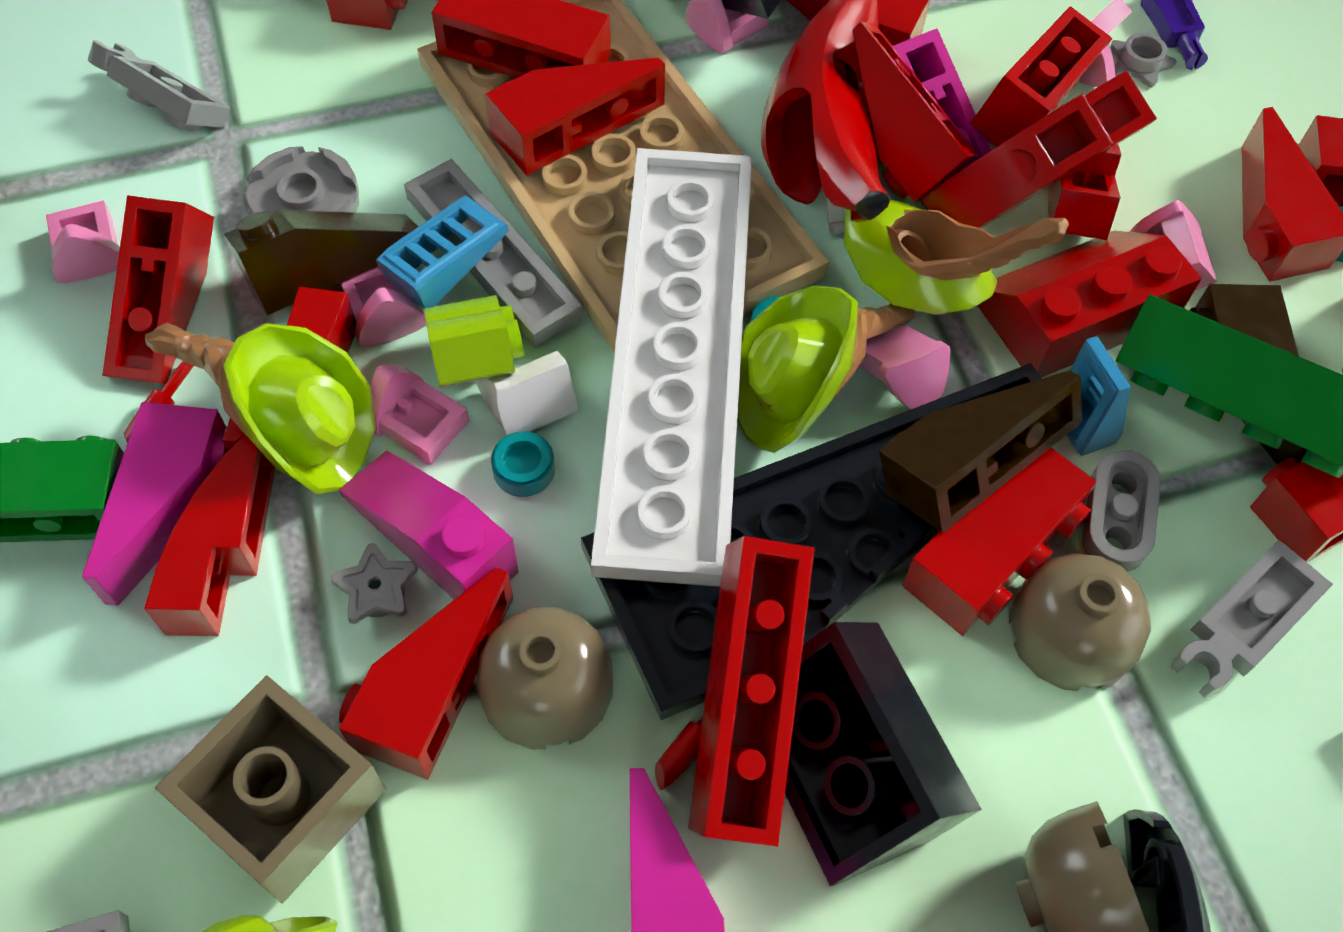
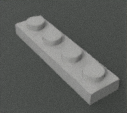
M452 158L404 184L408 201L426 221L466 195L507 224L509 232L469 272L490 296H497L500 307L511 305L514 320L517 319L520 332L534 348L583 320V305ZM470 217L462 223L464 227L474 234L483 228ZM453 233L447 238L455 246L463 242L462 239Z

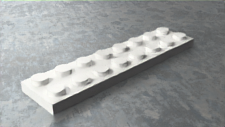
M637 148L591 560L592 577L720 587L725 547L730 544L752 156Z

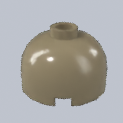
M1068 554L1048 560L1024 580L1009 609V624L1012 621V630L1017 639L1014 647L1019 658L1038 678L1063 690L1078 691L1081 687L1094 688L1101 686L1100 689L1113 686L1140 660L1151 632L1150 606L1138 582L1122 566L1101 556Z
M532 607L507 617L489 634L478 656L476 690L488 722L506 740L531 750L546 749V745H559L566 741H569L570 745L584 739L604 718L613 697L612 660L600 633L582 616L559 607Z
M1098 801L1067 810L1047 820L1032 835L1025 852L1028 879L1015 882L1020 901L1031 928L1046 924L1049 932H1149L1117 845L1111 844L1104 825L1108 823Z

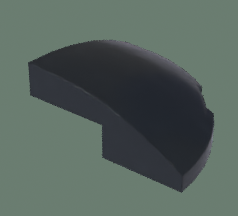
M1133 809L1125 812L1123 819L1128 875L1132 886L1155 888L1159 932H1211L1207 908L1197 875L1183 844L1169 821L1155 811Z

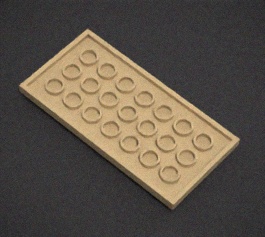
M622 0L562 1L610 15L611 57L608 62L659 57L665 63V104L527 176L490 134L485 93L515 78L438 54L436 41L417 48L421 67L578 301L583 305V308L613 353H615L637 148L745 155ZM753 165L751 166L743 316L753 312L756 305L768 297L784 296L826 277L829 267L827 258Z

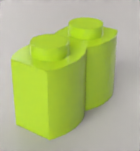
M492 295L424 309L439 387L515 373L513 359L524 357V349L517 319L514 320L511 305L500 307L497 296Z

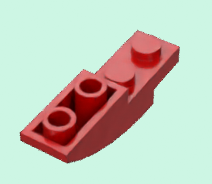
M1125 70L1085 95L1083 93L1000 144L920 199V202L925 210H939L958 223L983 228L1045 191L1053 183L1150 126L1157 120V117L1129 72Z

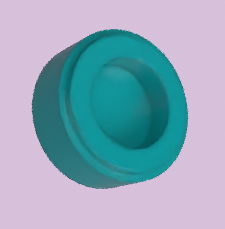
M532 432L509 434L502 438L492 451L491 466L497 485L510 495L518 497L536 495L546 489L554 478L555 460L552 447L546 439Z

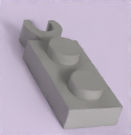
M93 40L87 61L95 67L107 71V77L127 88L126 95L130 99L146 106L158 107L167 113L165 119L169 123L188 131L196 132L200 126L224 128L230 111L229 106L156 62L140 59L135 56L136 54L132 50L121 44L114 43L112 49L100 41Z
M1278 540L1190 629L1201 640H1195L1187 644L1173 659L1171 668L1178 673L1189 662L1203 664L1209 671L1210 679L1199 693L1204 698L1213 696L1229 682L1233 674V668L1243 677L1255 668L1330 589L1333 583L1283 542Z

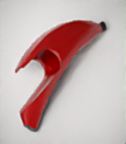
M830 0L808 23L781 64L764 108L761 126V148L775 184L785 195L794 201L809 205L816 200L822 188L825 197L834 206L851 210V221L858 223L874 219L890 203V199L879 180L875 137L852 29L860 22L874 24L879 27L877 0Z

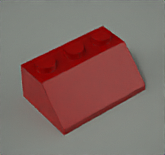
M1111 231L1107 240L1094 238L997 277L993 296L977 306L1019 365L1022 367L1032 363L1041 378L1073 365L1086 339L1098 336L1106 350L1123 344L1149 294L1185 308L1202 277L1167 235Z

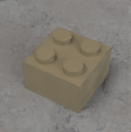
M268 675L154 787L281 904L289 898L387 790L375 768L368 760Z

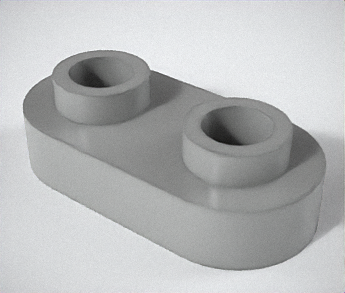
M1115 450L1106 454L1100 460L1091 475L1097 482L1087 497L1086 506L1092 511L1084 521L1082 540L1087 555L1101 556L1122 566L1129 572L1139 567L1154 547L1161 479L1156 466L1144 455L1132 450ZM1113 484L1123 486L1129 494L1118 492L1113 487ZM1106 538H1113L1119 541L1123 550L1112 546Z

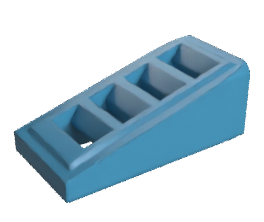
M464 195L391 245L376 259V262L389 283L412 298L423 309L434 307L509 232L506 223ZM470 217L483 228L474 234L464 227L462 223ZM452 233L463 240L458 246L447 240ZM437 248L445 253L439 259L432 255ZM422 263L427 266L420 272L416 270Z
M1098 336L1085 340L1070 369L1072 372L1080 375L1082 423L1068 433L1067 437L1081 456L1118 442L1123 433L1131 386Z

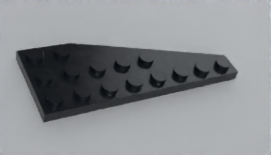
M1032 363L734 478L730 543L743 536L815 548L803 645L841 618L937 531V529L888 495L879 450L886 446L895 435L907 430L928 413L1042 379ZM595 532L581 537L582 550L590 568ZM595 577L660 721L705 702L720 587Z

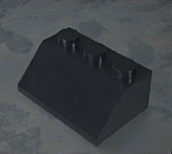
M833 622L803 645L785 795L831 887L930 842L982 809L879 623Z

